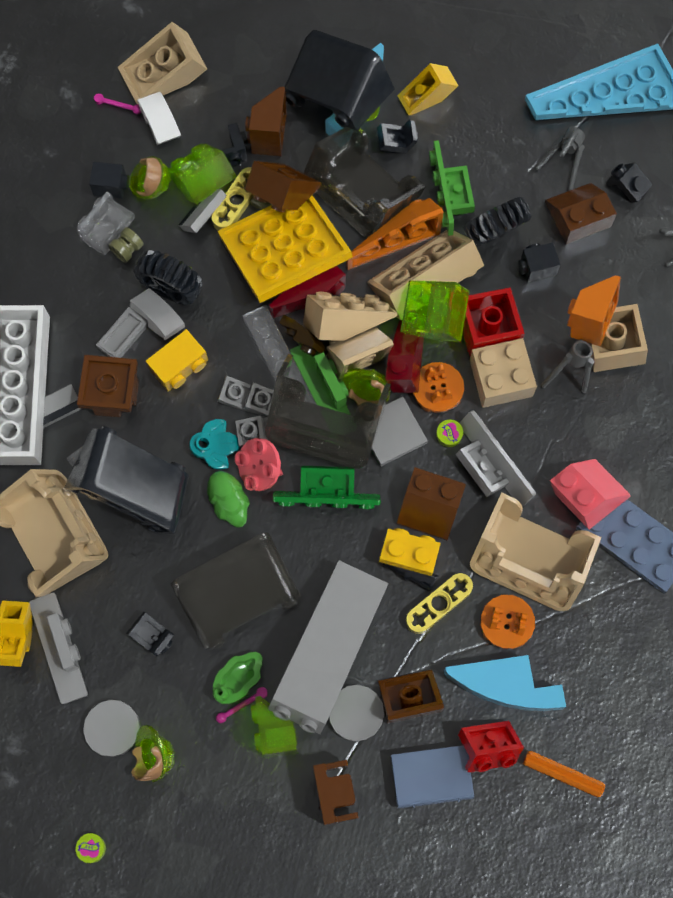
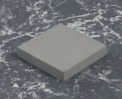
M404 397L384 405L375 414H366L356 419L380 466L428 442Z

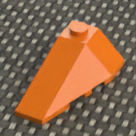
M430 198L411 202L409 206L405 207L351 251L353 258L346 261L347 270L439 235L444 214L442 208Z

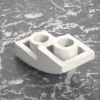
M161 92L137 100L145 122L149 124L157 145L181 136Z

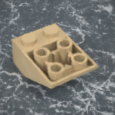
M316 292V295H307L303 325L319 340L345 341L397 317V312L389 306V303L380 300V297L377 295L366 294L364 298H360L350 293L332 296V294L327 292Z

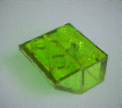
M206 143L196 145L191 149L190 154L184 158L175 159L171 162V167L165 170L184 196L194 204H198L217 189H220L237 177L224 152Z
M409 280L401 332L433 340L461 342L469 290L457 282Z
M256 696V704L251 705L252 721L259 726V733H254L256 751L258 753L262 752L265 759L298 754L294 722L276 717L272 711L268 710L270 703L263 697Z

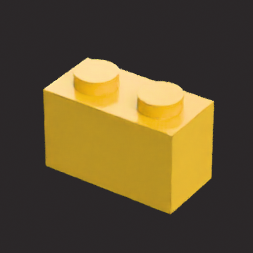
M186 329L148 358L146 364L150 372L169 392L173 388L177 389L182 386L186 378L193 372L198 373L206 366L208 357L203 347Z

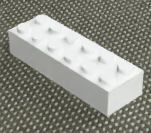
M0 305V465H41L50 316L44 305Z

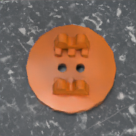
M432 362L421 368L418 393H413L424 411L434 413L446 412L461 402L464 393V380L459 371L452 365L443 362Z
M500 595L493 598L485 605L481 614L483 636L492 645L501 649H515L523 646L531 638L535 629V616L531 607L523 599L514 595ZM507 614L511 615L510 619L506 617ZM508 625L509 629H505L504 626Z

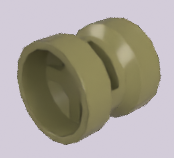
M125 227L121 231L120 237L113 239L108 244V247L117 258L127 263L132 258V253L138 251L144 243L134 231Z

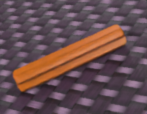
M528 751L524 758L523 764L595 797H601L605 790L603 782L533 751Z

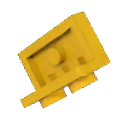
M388 529L379 562L432 576L441 543L436 542L430 536L421 535L417 537L410 535L404 529Z

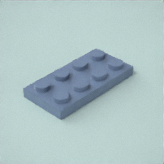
M628 499L590 530L582 522L577 526L576 530H586L602 537L599 543L602 549L665 594L673 584V532Z

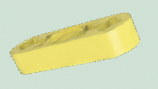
M252 167L244 168L226 192V198L213 212L212 222L217 231L237 222L250 204L254 194L246 192L244 188L246 186L245 178H249ZM233 195H241L244 201L239 205H234L230 202V198ZM228 213V222L223 221L220 223L219 217L224 218Z
M463 573L453 575L408 613L406 618L407 628L415 634L426 632L470 595L473 589L471 578ZM457 580L459 583L464 581L466 583L464 588L466 592L457 591L453 595L456 601L452 602L450 595L443 590L447 588L450 593L456 586L454 581ZM437 596L445 598L447 601L446 609L443 611L435 610L431 603L433 598ZM426 605L428 611L435 618L431 619L429 614L423 621L425 626L421 627L419 624L413 626V615L422 616L426 612L422 607Z

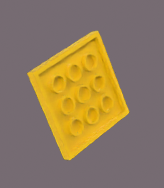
M313 195L298 210H286L284 213L272 209V205L218 231L221 241L260 303L353 258L351 250Z

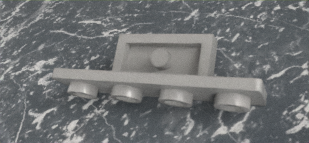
M474 410L468 412L460 422V425L471 441V444L460 449L456 456L486 497L505 487L509 494L522 504V507L525 506L536 495V492Z
M50 593L31 600V611L61 704H67L86 697L88 692L78 661L81 660L80 653L76 644L72 645L69 636L72 634V629L68 619L63 617L56 594Z

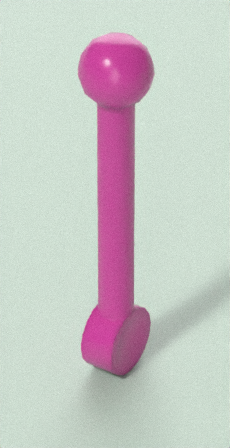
M99 93L94 96L96 104L106 103L132 110L135 114L141 113L138 104L133 106L104 98Z
M260 687L253 696L225 713H218L216 721L224 723L227 717L258 698H266L268 694L267 689Z

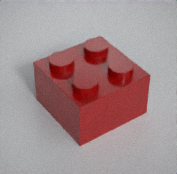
M511 287L460 297L457 314L469 356H471L472 349L524 337V329Z

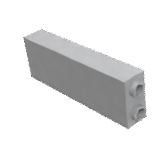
M340 560L338 561L268 710L272 711L279 719L291 720L299 724L303 730L309 733L316 732L321 734L389 583Z

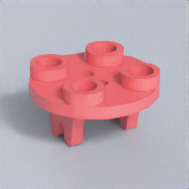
M253 438L248 440L241 448V451H238L235 455V463L238 466L240 477L247 490L264 491L270 489L277 482L278 477L283 475L280 469L279 453L274 444L267 439Z

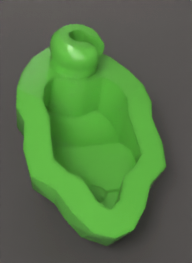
M218 471L213 473L208 480L207 496L209 502L213 505L215 514L219 519L226 520L237 528L243 527L247 521V509L250 502L243 491L241 483L227 472Z
M250 652L242 656H233L219 670L213 683V696L217 702L232 704L242 700L249 694L250 689L261 678L260 672L263 658L260 653Z

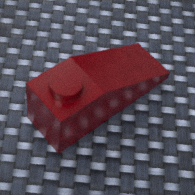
M335 266L284 291L269 305L270 315L276 318L283 314L286 315L304 309L307 295H316V292H327L332 294V296L340 295L346 287V274Z
M399 320L393 339L394 345L388 355L386 382L393 393H418L425 320Z

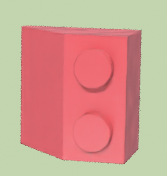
M596 459L572 463L550 480L555 495L589 530L631 497L628 491Z

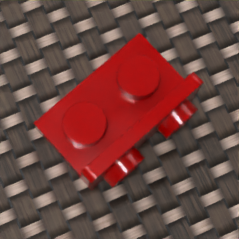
M510 721L461 728L458 734L470 757L465 766L468 773L475 771L485 772L498 767L509 768L517 762L524 749Z

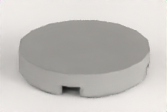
M361 685L347 686L339 693L329 716L330 723L334 731L345 740L353 742L367 740L374 736L382 726L384 718L383 703L379 696L368 687Z
M108 700L97 704L90 710L85 719L83 731L85 740L93 751L102 756L116 757L127 753L134 746L139 738L141 726L138 715L131 706L122 701Z

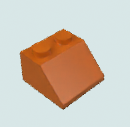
M615 275L580 290L577 300H571L568 309L570 317L567 326L571 327V338L583 340L601 347L618 304L620 276Z

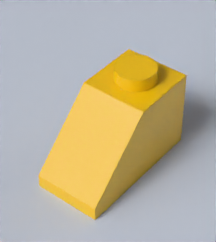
M430 63L397 96L407 114L413 115L442 102L458 87V84L447 66Z

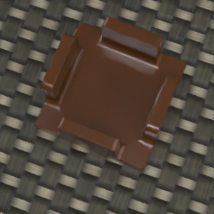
M84 355L77 406L79 408L92 409L97 416L121 417L122 412H131L132 405L136 406L139 388L137 359Z
M347 760L313 765L325 826L359 818L358 812L341 816L334 815V809L355 804L351 775L327 776L328 771L348 767Z

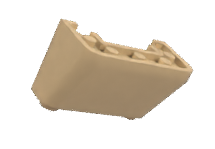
M30 469L0 494V526L12 528L35 570L27 577L28 588L34 593L35 597H42L98 566L108 558V551L77 495L64 489L67 478L58 470Z
M501 492L470 561L471 569L482 577L558 611L569 610L586 581L602 537L586 530L575 531L570 539L520 517L523 511L522 504L514 497Z

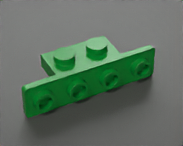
M301 466L300 491H274L273 502H279L280 506H294L295 503H305V506L320 507L321 503L332 504V507L346 508L348 504L359 505V508L373 509L375 505H380L381 497L380 494L354 493L355 467Z

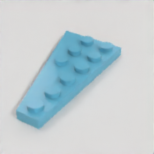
M655 44L527 94L525 101L535 120L673 109V69L659 44Z

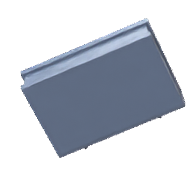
M464 746L391 755L397 808H415L416 806L474 799L471 772L468 773L465 768L469 756Z

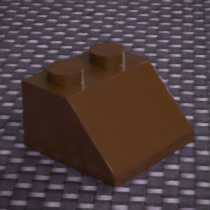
M285 87L277 88L252 106L251 117H246L245 131L247 132L248 144H251L252 154L282 157L287 117Z
M254 161L245 190L254 194L253 198L264 203L269 202L272 204V209L285 213L286 210H298L320 188L321 182L286 164Z
M592 183L545 200V204L565 244L610 228L617 215L607 193Z
M414 467L397 524L447 541L466 484Z

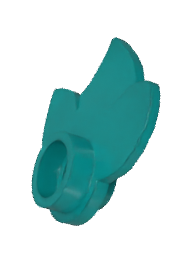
M215 419L205 423L202 432L193 435L189 442L190 451L194 456L204 458L209 467L218 470L228 469L227 456L235 453L240 448L238 437L230 432H226V421L223 419ZM200 441L206 442V443H207V447H206V448H202V447L199 445V442H200Z

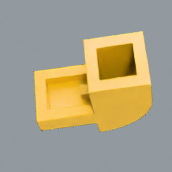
M2 601L0 666L21 667L25 652L30 650L33 626L30 602Z

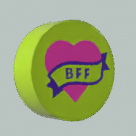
M444 420L437 428V440L445 447L458 445L463 437L462 426L455 420Z
M88 833L77 841L76 854L85 863H96L105 854L106 845L99 835Z

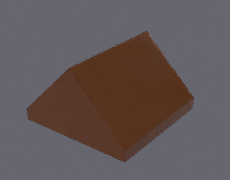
M432 669L378 681L387 724L440 713L444 709Z

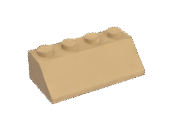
M446 230L367 281L373 292L380 297V300L389 303V306L397 312L396 318L402 320L411 317L422 306L432 303L443 292L452 290L463 279L473 276L484 264L474 240L454 231L453 236H448Z

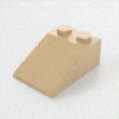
M171 22L119 65L118 69L135 102L138 104V99L157 92L166 95L190 84L205 72L207 67L189 34Z
M373 327L345 341L331 340L329 342L330 346H327L326 349L328 351V358L332 359L336 366V376L340 379L384 360L394 344L392 339L377 327Z

